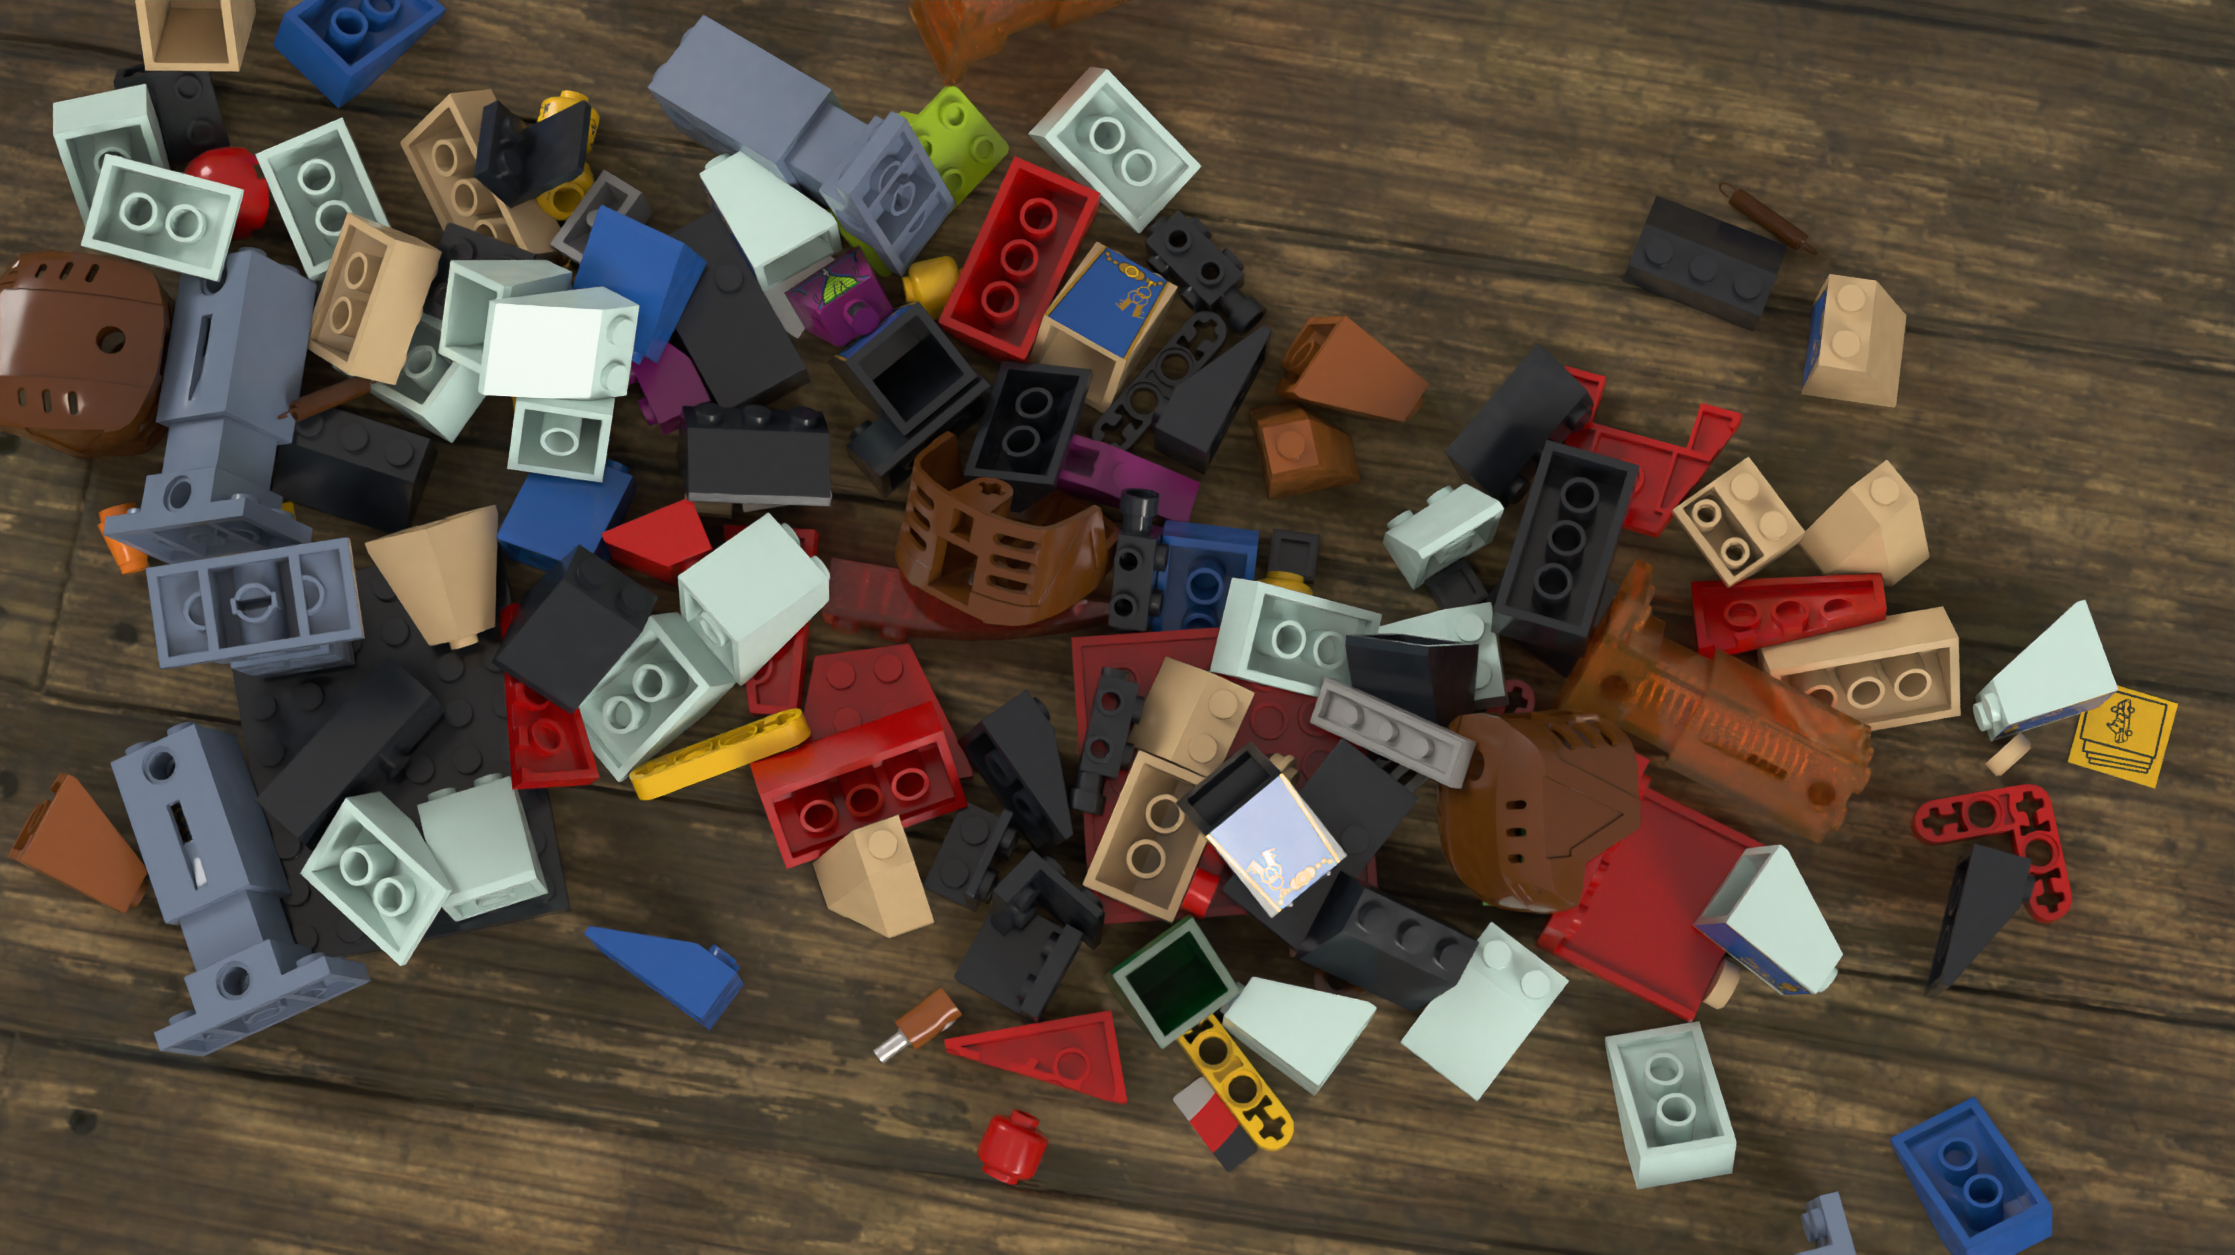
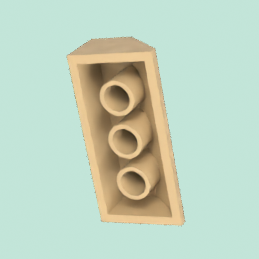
M492 90L450 93L400 142L443 231L448 223H455L533 252L536 255L535 260L551 261L561 254L550 246V243L561 229L556 218L543 211L539 207L536 198L510 209L474 177L483 107L497 101Z
M1943 606L1886 616V620L1757 649L1758 676L1767 721L1771 722L1772 731L1781 727L1782 736L1791 732L1792 741L1796 738H1801L1802 743L1961 716L1959 637ZM1777 731L1771 738L1774 747L1778 739L1779 731ZM1789 736L1784 739L1779 747L1787 746Z

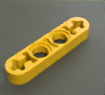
M788 709L647 761L636 767L630 773L629 778L639 799L651 800L799 745L810 736L811 731L801 709Z
M1213 1013L1197 1024L1201 1027L1205 1021H1208L1213 1028L1200 1032L1192 1044H1189L1184 1038L1192 1034V1029L1177 1038L1176 1041L1258 1147L1266 1151H1278L1290 1142L1294 1132V1122L1290 1114ZM1217 1038L1225 1044L1227 1056L1223 1062L1217 1065H1210L1201 1059L1199 1047L1206 1039ZM1245 1076L1255 1083L1257 1093L1252 1101L1238 1103L1230 1097L1228 1087L1233 1079ZM1264 1097L1271 1103V1105L1263 1108L1264 1113L1272 1121L1280 1118L1284 1122L1280 1129L1283 1138L1278 1141L1272 1136L1266 1139L1260 1136L1259 1133L1264 1125L1256 1114L1251 1121H1248L1243 1113L1255 1109Z

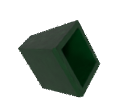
M1190 914L1102 976L1126 1014L1161 1049H1164L1241 993Z

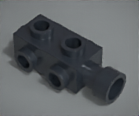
M1178 210L1170 219L1163 216L1151 226L1146 234L1148 239L1145 241L1146 253L1150 256L1145 260L1146 264L1153 273L1161 275L1165 280L1170 276L1182 287L1178 295L1193 312L1197 313L1203 308L1205 311L1215 313L1220 309L1228 317L1227 323L1240 336L1247 334L1260 322L1267 309L1254 296L1248 298L1240 290L1244 286L1243 264L1230 250L1225 248L1221 252L1209 240L1212 235L1199 219L1193 216L1189 220ZM1178 235L1182 236L1187 241L1183 247L1175 248L1170 244ZM1214 268L1219 273V276L1214 280H1207L1202 274L1205 269Z
M1126 488L1121 490L1119 511L1124 515L1114 557L1115 568L1108 626H1112L1111 630L1118 634L1146 632L1153 621V617L1160 618L1163 610L1165 591L1164 589L1157 588L1158 571L1165 572L1167 569L1170 545L1162 543L1164 527L1151 526L1152 517L1158 514L1159 493L1149 489Z
M1102 667L1081 749L1074 789L1069 788L1067 802L1069 809L1103 816L1107 799L1106 796H1103L1106 778L1115 780L1118 778L1119 770L1126 772L1129 770L1134 743L1126 742L1130 723L1139 725L1145 696L1137 695L1139 683L1129 681V672ZM1103 695H1110L1115 699L1116 708L1114 711H1108L1103 708L1101 704ZM1093 742H1100L1105 747L1103 758L1099 759L1092 755L1090 747Z

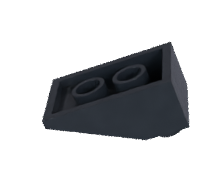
M1263 325L1179 384L1171 399L1163 395L1151 418V421L1154 422L1151 428V433L1155 434L1154 450L1205 475L1269 354L1272 329Z
M1024 690L982 719L957 743L1004 809L1007 808L1014 811L1016 826L1019 827V830L1033 850L1042 858L1072 836L1073 829L1055 730L1049 722L1050 714L1038 698H1032L1028 691Z
M1974 844L1957 859L1924 993L1925 997L1933 999L1949 988L2010 917L2020 908L2021 903L2029 902L2035 884V875L2029 873L2032 859Z

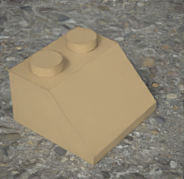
M1165 657L1144 703L1139 725H1134L1127 742L1134 743V748L1206 778L1223 764L1255 693L1211 672Z

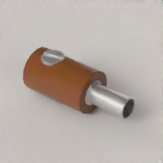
M939 987L896 1020L894 1023L898 1027V1032L873 1051L883 1064L907 1045H911L917 1051L940 1032L951 1026L962 1014L946 992Z

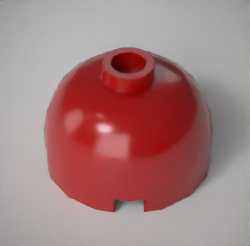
M234 146L216 148L200 154L188 164L183 174L244 190L231 241H238L253 237L250 235L252 231L263 227L269 208V190L266 178L258 179L256 170L253 165H260L256 157L245 148Z

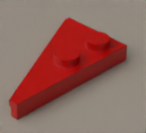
M1111 1010L944 1039L947 1054L1115 1104H1127Z

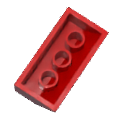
M1014 156L940 316L938 325L980 355L1000 364L1002 360L1028 363L1043 316L1063 289L1098 213L1101 193Z
M932 700L750 763L761 801L786 869L821 857L851 831L899 815L903 828L968 806Z

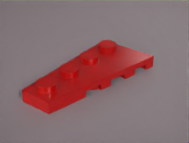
M723 525L725 541L727 542L748 526ZM792 528L799 538L800 547L810 558L817 556L819 533L815 529ZM810 620L745 683L749 713L754 717H768L788 709H801Z
M1881 573L1744 579L1729 588L1722 580L1691 582L1690 589L1698 662L1886 620L1887 605Z

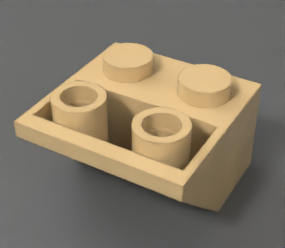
M1749 457L1671 511L1728 588L1761 571L1794 548L1806 533Z

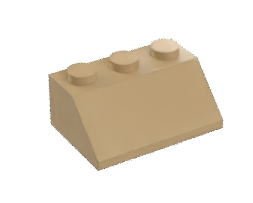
M347 212L312 314L307 349L349 375L396 385L400 371L406 363L407 351L415 328L422 318L423 305L431 282L437 275L438 262L442 252L419 238Z
M1139 750L1082 885L1121 904L1172 925L1207 842L1177 806L1176 802L1203 781L1205 777Z

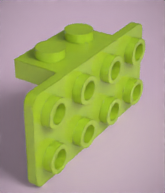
M955 86L944 87L919 114L905 111L897 113L907 119L955 200L956 205L951 212L1008 154L1009 146L1007 142L960 89ZM828 207L826 211L835 218L839 233L853 248L858 245L861 247L878 275L890 276L893 272L887 269L876 250L846 232L831 208Z

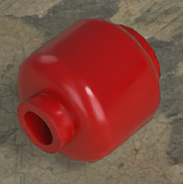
M1013 1109L1011 1116L1006 1114L994 1115L990 1119L977 1149L978 1158L984 1163L982 1170L989 1176L1011 1185H1017L1019 1180L1031 1179L1035 1175L1048 1146L1047 1136L1037 1128L1040 1120L1019 1109Z

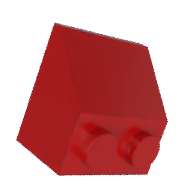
M687 498L601 533L615 563L675 587H678V576L713 552L693 501H687Z

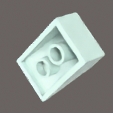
M1089 67L1028 133L1078 183L1100 192V202L1138 234L1143 231L1201 167L1186 149L1105 68Z
M146 84L53 103V136L85 228L105 154L170 170L159 122Z
M105 154L81 246L125 260L131 259L144 265L220 282L244 190Z
M603 286L490 300L478 392L483 395L586 401L626 396L640 305Z
M423 313L420 322L415 328L407 351V360L400 371L396 385L377 382L371 384L370 393L423 428L452 443L486 395L478 392L479 373L438 353L443 321ZM332 365V367L336 371H338L348 379L354 377L353 375H349L346 372L339 369L338 367Z
M1467 484L1455 490L1449 485L1427 499L1429 506L1415 515L1411 510L1405 511L1387 524L1389 531L1385 533L1383 545L1413 590L1421 586L1426 579L1463 556L1465 558L1493 541L1504 511L1503 506L1498 500Z
M1232 578L1210 672L1318 698L1324 677L1337 679L1352 686L1345 647L1346 635L1378 634L1382 614L1259 581Z
M1491 602L1444 609L1379 626L1378 634L1402 633L1479 644L1473 711L1509 705L1499 634L1491 632L1494 609Z
M678 612L651 615L643 632L579 706L592 751L618 782L624 781L636 767L650 760L707 714L737 683Z
M380 791L345 798L300 873L400 966L406 965L452 891L451 885L414 822Z
M1493 922L1488 925L1478 938L1479 944L1458 984L1432 1000L1400 1042L1476 1102L1569 982L1564 976Z
M1700 1022L1605 1037L1606 1052L1625 1149L1637 1190L1732 1174L1737 1142Z

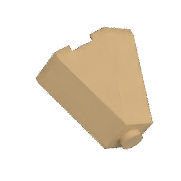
M1885 460L1851 486L1805 531L1806 533L1798 543L1799 547L1823 576L1881 573L1883 586L1888 587L1894 586L1930 557L1918 496L1888 460Z
M496 505L448 516L442 520L414 526L365 543L367 552L429 646L449 642L451 650L469 646L479 642L477 633L495 627L496 537L498 535V512Z
M899 815L851 831L813 862L828 910L845 918H850L887 938H892L934 923Z

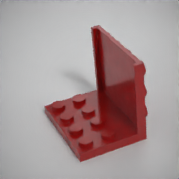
M1635 753L1638 769L1640 828L1586 862L1579 904L1568 911L1549 914L1534 946L1691 1023L1725 953V950L1695 928L1693 924L1745 849L1767 845L1648 788L1652 777L1645 774L1644 771L1650 760Z

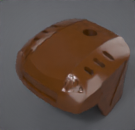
M53 249L22 253L13 261L0 278L1 431L31 439L77 458L134 456L144 454L155 448L168 430V427L156 422L176 303L164 290L153 271L144 264L131 259L123 260L82 252L54 251ZM45 271L43 276L40 279H38L37 277L39 276L40 272ZM64 274L68 275L67 279L62 280ZM113 332L123 333L126 341L116 345L111 354L103 352L102 343L107 335ZM22 390H25L27 403L25 406H21L20 392ZM46 392H50L52 410L49 413L46 412L44 398ZM73 393L76 394L78 413L76 415H72L70 396Z
M949 431L934 439L932 444L922 450L914 459L905 516L898 535L895 556L898 567L912 586H917L951 606L983 620V623L1019 626L1042 621L1078 603L1096 589L1112 569L1120 529L1103 515L1102 508L1096 505L1090 506L1056 487L1055 491L1023 512H1010L1013 489L1005 481L992 477H980L966 483L963 476L964 471L962 472L956 435Z
M1576 709L1506 714L1487 712L1458 716L1449 724L1447 729L1477 743L1461 789L1452 788L1437 782L1438 829L1441 849L1448 864L1461 881L1477 895L1478 899L1498 908L1536 914H1556L1576 907L1581 898L1586 862L1640 828L1638 769L1636 754L1631 740L1625 732L1606 717ZM1600 730L1612 741V745L1606 743L1600 735ZM1515 828H1524L1526 835L1517 837L1515 835ZM1518 854L1523 856V863L1517 860Z

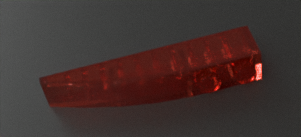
M832 558L829 571V601L822 609L824 622L832 624L831 629L836 632L856 635L859 634L860 629L878 631L879 638L893 642H906L907 636L940 640L986 641L1056 635L1109 624L1110 603L1081 599L1078 603L1061 613L1033 624L1019 626L983 623V620L951 606L919 587L912 586L900 569Z

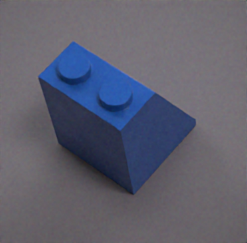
M601 204L596 214L572 290L603 286L640 305L631 362L640 365L644 357L658 364L707 262L685 243Z
M606 459L602 483L530 472L496 537L508 559L548 572L580 544L608 563L611 553L601 533L622 525L637 490L634 477L629 475L630 469L618 462Z

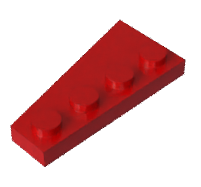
M509 604L500 611L502 639L519 604ZM504 671L512 790L590 785L599 779L600 776L580 708L578 707L572 714H569Z

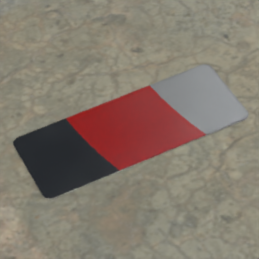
M1204 1077L1198 1078L1174 1096V1103L1226 1171H1232L1257 1152V1146Z

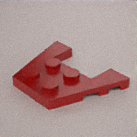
M1565 366V369L1588 391L1594 404L1591 408L1592 415L1589 421L1579 432L1574 433L1572 431L1566 437L1565 445L1640 465L1636 489L1623 529L1658 538L1674 517L1671 511L1686 501L1739 429L1743 419L1742 413L1701 403L1686 448L1594 423L1607 383L1606 377Z
M909 643L815 656L803 713L811 734L797 747L932 700L960 781L974 779L972 767L964 751L957 743L958 740Z

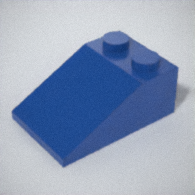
M303 0L284 13L273 46L339 109L370 87L445 14L446 9L437 0Z
M1165 520L1162 543L1170 545L1169 559L1166 571H1158L1157 588L1164 589L1165 591L1161 617H1153L1152 632L1219 628L1232 578L1254 581L1259 531Z
M589 926L584 933L595 948L709 1031L744 985L737 973L740 969L736 964L737 961L714 944L707 951L698 943Z
M1975 1096L1890 1138V1143L1941 1241L1951 1255H2015L2052 1236V1205Z

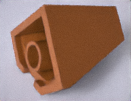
M1347 316L1309 317L1283 355L1281 366L1288 371L1287 379L1282 377L1277 382L1275 392L1285 399L1383 422H1404L1412 418L1421 408L1424 401L1422 395L1429 386V383Z
M1294 400L1249 409L1268 500L1359 483L1361 481L1352 438L1347 432Z
M60 773L50 788V791L55 793L52 801L45 799L42 803L38 802L28 816L7 857L115 911L126 914L129 906L136 908L144 897L149 884L144 881L148 871L78 779L69 774Z

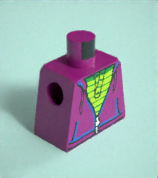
M859 245L784 293L804 328L809 333L837 347L845 345L860 334L866 335L873 332L879 322L893 312L892 305L882 283Z

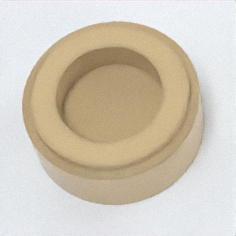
M2020 732L1985 765L1996 777L1998 775L2001 776L2032 748V744Z
M1723 959L1713 976L1702 1002L1717 1010L1723 1008L1738 984L1741 976L1740 967Z

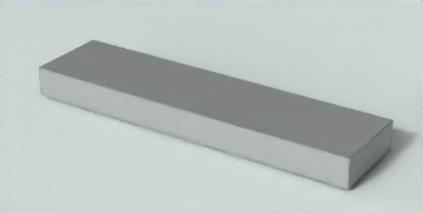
M1324 677L1310 723L1444 785L1459 789L1462 787L1477 743L1337 679Z

